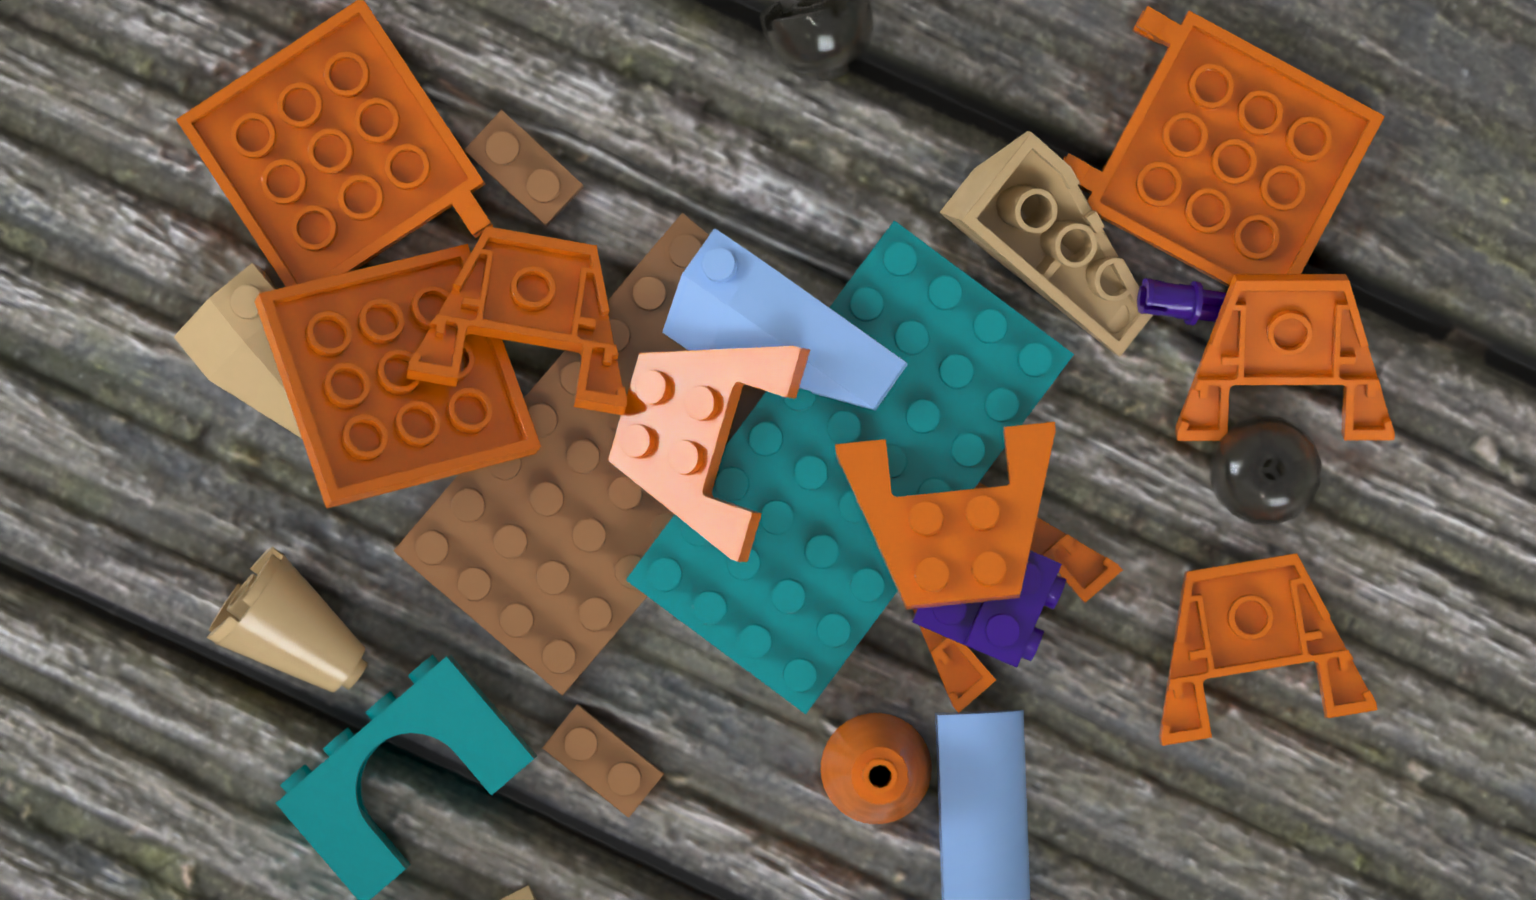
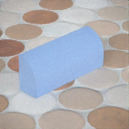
M1024 710L935 713L942 900H1031Z

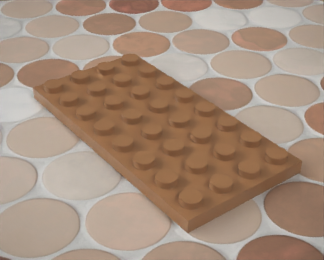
M684 213L677 218L608 299L610 310L608 316L614 345H617L619 355L617 361L626 396L639 353L688 351L662 333L681 275L709 237L703 229ZM566 350L524 397L541 445L537 453L459 474L394 549L398 556L562 696L648 597L626 581V579L674 516L673 512L608 461L621 415L574 407L581 355L577 352ZM746 384L743 386L726 445L765 394V390Z

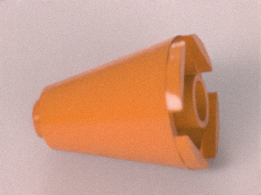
M869 713L858 715L840 725L829 738L821 759V778L829 799L846 816L867 824L890 823L908 815L923 800L931 781L932 763L924 739L908 722L889 714ZM876 765H884L891 772L889 779L878 785L870 782V770Z

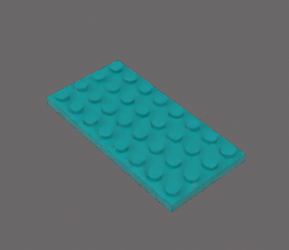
M895 220L829 307L908 364L876 411L816 395L811 391L800 388L796 399L786 398L766 391L725 446L712 490V495L715 498L762 513L748 562H738L730 559L674 514L626 579V581L804 714H807L898 591L876 545V540L864 514L858 506L846 475L836 458L835 444L886 439L891 491L895 497L974 489L1005 448L1004 427L1023 424L1074 355Z

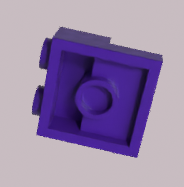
M1030 550L1020 598L917 608L912 623L1017 668L1021 658L1032 661L1040 645L1044 630L1035 627L1043 607L1045 606L1053 610L1062 594L1067 580L1057 575L1062 564Z

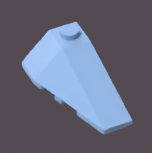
M715 228L682 273L662 333L688 351L797 346L809 349L810 353L799 386L800 389L875 411L908 365L890 350Z

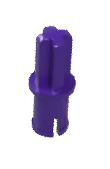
M1144 278L1142 286L1139 287L1137 309L1141 314L1163 315L1184 319L1185 324L1192 326L1198 320L1216 322L1226 292L1203 289L1202 284L1198 281H1192L1189 285Z

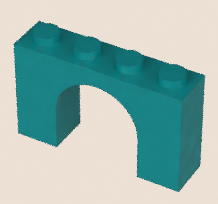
M434 655L427 658L408 675L414 685L398 698L389 691L365 712L372 721L355 735L349 728H346L323 748L329 758L313 771L304 764L280 785L287 794L278 800L276 805L358 900H371L411 865L371 818L362 796V777L365 766L372 753L384 741L393 736L407 733L424 734L440 740L454 751L491 796L537 757L536 753L452 655L446 656L440 662Z

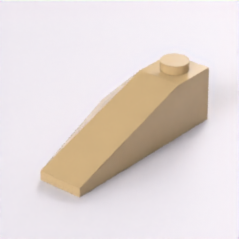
M1027 131L974 168L940 213L980 248L1102 345L1120 357L1153 315L1138 312L1137 296L1139 286L1124 259L1117 255L1103 228L1105 226L1098 213L1091 209L1079 188L1080 182L1073 169L1032 132Z
M251 263L208 298L174 338L209 381L302 439L255 305V300L259 293L278 288L261 267Z

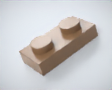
M502 109L464 149L476 163L546 227L584 187L578 179Z
M579 704L575 706L542 747L628 818L664 775L660 769Z

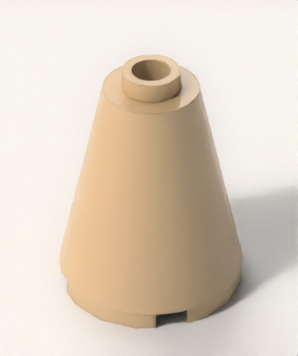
M272 546L250 568L258 576L250 575L242 585L238 583L210 625L209 631L211 633L207 635V638L216 645L333 693L341 686L349 690L358 681L367 667L368 663L362 659L365 652L364 645L286 556Z

